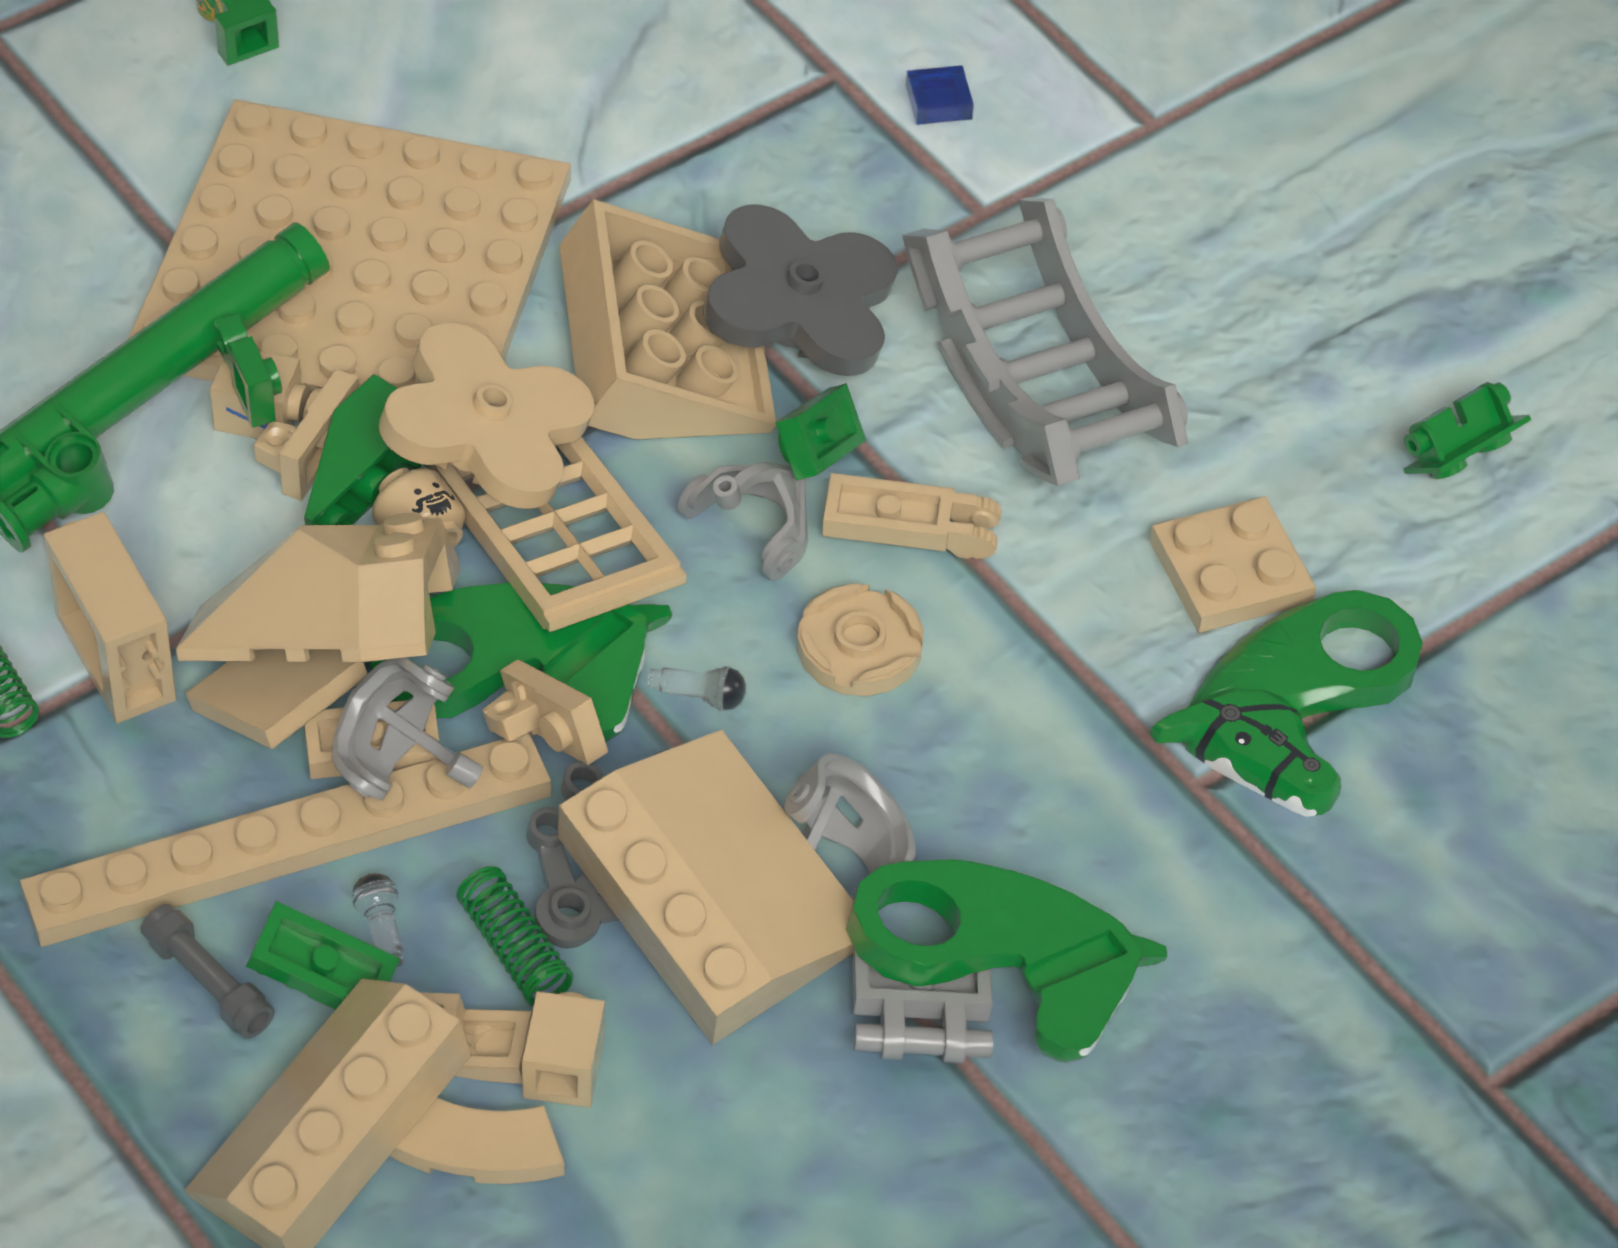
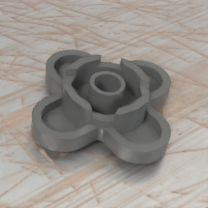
M753 204L741 206L733 210L727 216L719 238L721 254L733 271L720 275L710 285L703 306V315L708 327L718 337L736 346L747 348L765 346L771 349L772 344L777 342L786 347L799 348L800 351L797 357L808 358L819 368L833 374L854 376L870 370L877 362L884 344L885 333L882 324L869 308L883 302L891 292L898 273L897 261L892 252L880 241L870 236L853 232L839 233L813 241L806 236L788 215L769 206Z

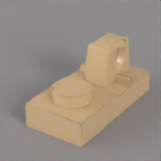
M336 369L322 389L316 388L310 394L304 408L303 420L299 426L277 421L268 423V426L255 441V460L281 474L282 494L302 501L313 486L333 412L359 388L358 376Z
M518 659L500 670L506 692L482 710L489 731L505 738L509 742L528 732L531 735L537 734L543 737L553 750L557 752L563 751L586 765L591 764L608 753L592 698Z

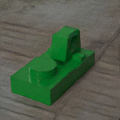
M847 383L826 389L804 405H800L776 421L779 431V449L783 458L790 463L796 481L820 474L866 441Z
M276 901L270 910L246 967L260 975L263 974L283 983L291 989H296L308 995L307 997L336 1010L361 979L390 982L400 958Z

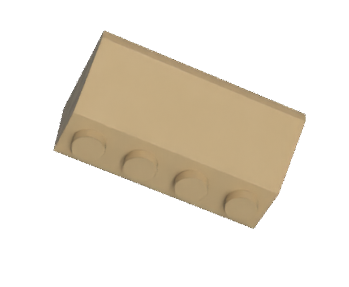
M361 979L185 1188L187 1196L262 1248H314L471 1057L461 1020L407 984Z

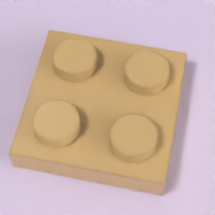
M1266 496L1152 525L1149 541L1198 633L1278 613L1314 600L1316 586Z

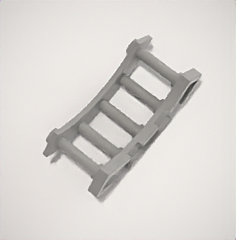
M1027 197L1018 201L1024 222L958 242L950 239L946 230L920 229L902 235L925 311L936 308L948 339L941 340L939 346L958 385L983 425L1003 449L1014 445L1024 455V457L1020 458L1021 466L1029 473L1057 486L1078 480L1080 476L1076 461L1079 459L1081 452L1143 432L1163 443L1176 447L1188 444L1185 430L1188 413L1182 396L1177 392L1175 384L1153 376L1131 358L1105 325L1088 295L1066 242V221L1060 209L1056 207L1053 198ZM1031 245L1045 284L1044 287L979 307L970 302L960 276L962 265ZM1055 308L1071 342L1008 362L1003 358H998L984 330ZM1086 363L1102 387L1039 406L1018 384ZM1116 407L1122 412V414L1075 429H1071L1067 424Z

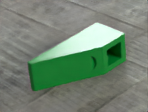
M375 374L368 378L333 412L304 515L305 525H354L373 506L380 493L379 486L389 474L401 468L411 470L412 468L418 469L423 465L399 456L382 439L379 431V420L388 397L398 388Z

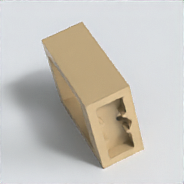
M103 511L82 520L68 522L60 528L44 533L56 616L116 724L176 701L167 620L105 512Z

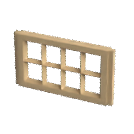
M582 437L570 443L554 445L556 449L559 448L571 463V465L564 467L563 476L558 488L584 480L596 496L555 511L549 503L538 507L543 515L500 529L488 512L507 505L495 500L488 493L476 497L464 481L475 476L473 473L460 470L451 463H448L446 470L436 464L427 465L428 469L436 470L458 498L466 511L464 523L542 628H547L549 632L686 584V573L680 567L679 559ZM608 511L621 529L579 543L566 525ZM555 530L568 547L525 562L512 544ZM633 543L647 562L604 576L591 558ZM580 562L593 581L550 595L537 577Z

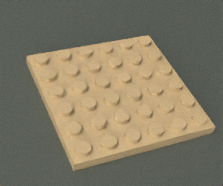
M234 99L128 339L268 240H274L276 234L293 222L304 226L318 241L327 256L330 271L313 284H306L303 291L246 332L248 337H253L259 351L300 359L301 383L309 387L310 394L316 388L322 389L336 369L358 376L359 387L373 374L397 388L420 384L421 382L413 367V357L422 334L431 326L440 323H459L480 331L494 343L505 361L570 184L571 163ZM217 351L184 376L213 381L223 359L220 351Z

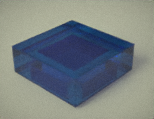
M963 65L907 70L906 88L916 125L973 119L974 103Z

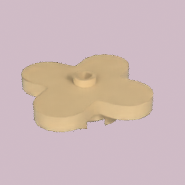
M440 323L428 328L422 334L413 357V367L421 383L400 387L388 397L379 420V431L384 442L392 451L409 461L425 465L436 464L446 470L448 463H451L460 470L473 473L475 476L472 483L481 485L486 493L505 505L521 509H531L548 503L555 495L564 472L562 458L554 445L573 442L584 434L595 407L594 398L589 388L577 376L557 367L533 366L520 369L508 367L494 343L486 335L470 326L459 323Z

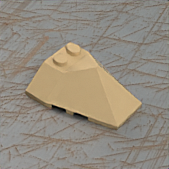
M402 513L386 518L381 525H300L200 605L176 647L178 661H252L255 659L254 650L285 649L287 662L308 661L310 659L309 649L341 650L342 662H368L427 655L436 634L429 593L453 591L460 573L459 558L441 518L422 520L421 514Z

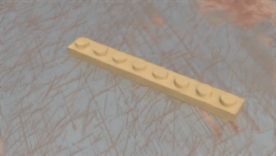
M528 732L510 742L502 739L461 751L460 753L483 766L478 780L470 789L445 775L447 766L437 758L392 771L390 775L392 787L383 801L372 796L368 798L347 784L21 879L22 896L40 947H44L146 917L155 908L164 904H170L173 908L548 798L551 797V779Z

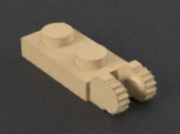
M831 473L823 517L822 536L945 552L947 548L958 558L970 559L973 557L976 560H984V558H990L991 555H995L997 550V534L995 535L994 531L989 530V528L994 529L995 525H999L1002 510L1001 505L997 504L998 501H994L992 498L954 492V488Z

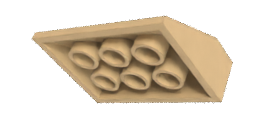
M593 199L559 244L575 376L582 380L589 388L595 403L594 412L588 426L632 439L771 433L777 425L764 346L747 348L726 342L708 327L704 319L703 306L710 285L720 275L733 271L721 254L719 239Z
M722 729L619 768L559 805L558 839L712 1046L853 954L854 946L846 930L853 899Z

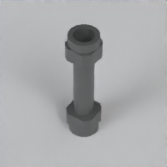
M164 904L155 908L147 915L141 925V934L149 941L150 947L162 959L167 960L175 957L220 1003L221 1019L234 1032H239L244 1038L250 1039L259 1035L268 1027L274 1017V1008L266 1001L265 995L253 983L248 982L240 985L194 939L193 923L180 910H175L170 904Z

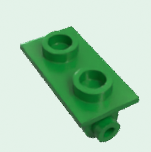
M1485 382L1453 401L1461 423L1457 424L1451 407H1443L1410 426L1409 434L1404 437V445L1407 451L1412 456L1417 457L1418 460L1403 468L1405 474H1432L1433 479H1443L1455 475L1468 466L1466 459L1477 452H1490L1511 442L1513 439L1511 432L1531 421L1530 415H1511L1507 406L1511 401V396L1506 386L1502 383L1492 384Z

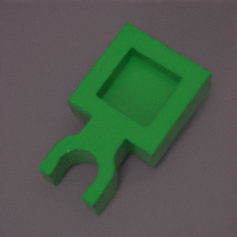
M239 313L216 319L215 326L221 337V340L217 341V346L224 362L227 363L231 371L233 388L251 427L254 428L275 422L274 395L282 393V385L274 360L271 357L262 359L253 337H248Z

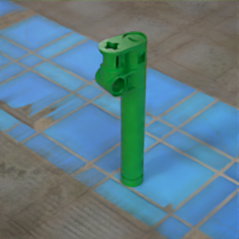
M293 222L276 234L274 240H268L3 427L0 430V535L18 552L23 553L31 547L29 536L55 517L65 519L72 513L88 514L103 508L112 498L114 482L96 438L219 351L217 341H220L221 337L215 326L216 319L239 313L247 331L303 291L306 284L311 285L330 271L329 261L314 236L304 226Z

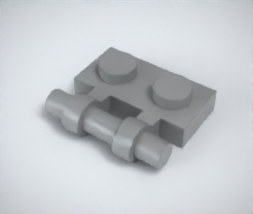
M854 949L852 958L853 1015L881 1017V1025L855 1024L854 1051L880 1052V1058L886 1060H902L904 1054L941 1055L943 1063L962 1064L965 1061V1057H992L993 1032L969 1030L966 1026V1021L989 1022L992 1009L990 969L972 973L947 983L917 987L884 978L859 958ZM905 1018L941 1019L942 1028L905 1026Z

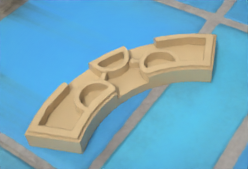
M436 1098L389 1155L405 1165L429 1174L435 1169L455 1175L474 1177L475 1183L482 1184L535 1182L565 1175L564 1160L544 1105L522 1110L489 1111L468 1108Z

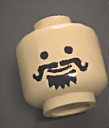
M401 468L389 474L379 486L380 493L374 501L372 518L377 525L383 524V521L390 516L402 513L421 514L422 520L441 518L453 547L455 548L459 544L463 535L461 529L464 526L466 511L436 470L428 468L413 470Z

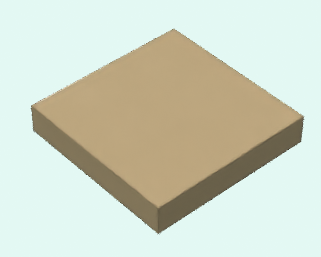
M285 649L254 650L255 659L252 661L226 662L187 691L186 696L194 712L270 749H274L360 683L368 673L364 662H342L341 650L309 649L310 659L306 662H287Z

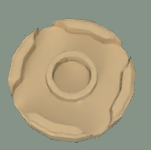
M852 583L830 588L809 602L803 611V618L799 622L796 650L804 670L820 685L840 694L867 697L892 691L911 678L921 662L924 628L916 610L899 594L885 589L884 595L877 591H869V585Z

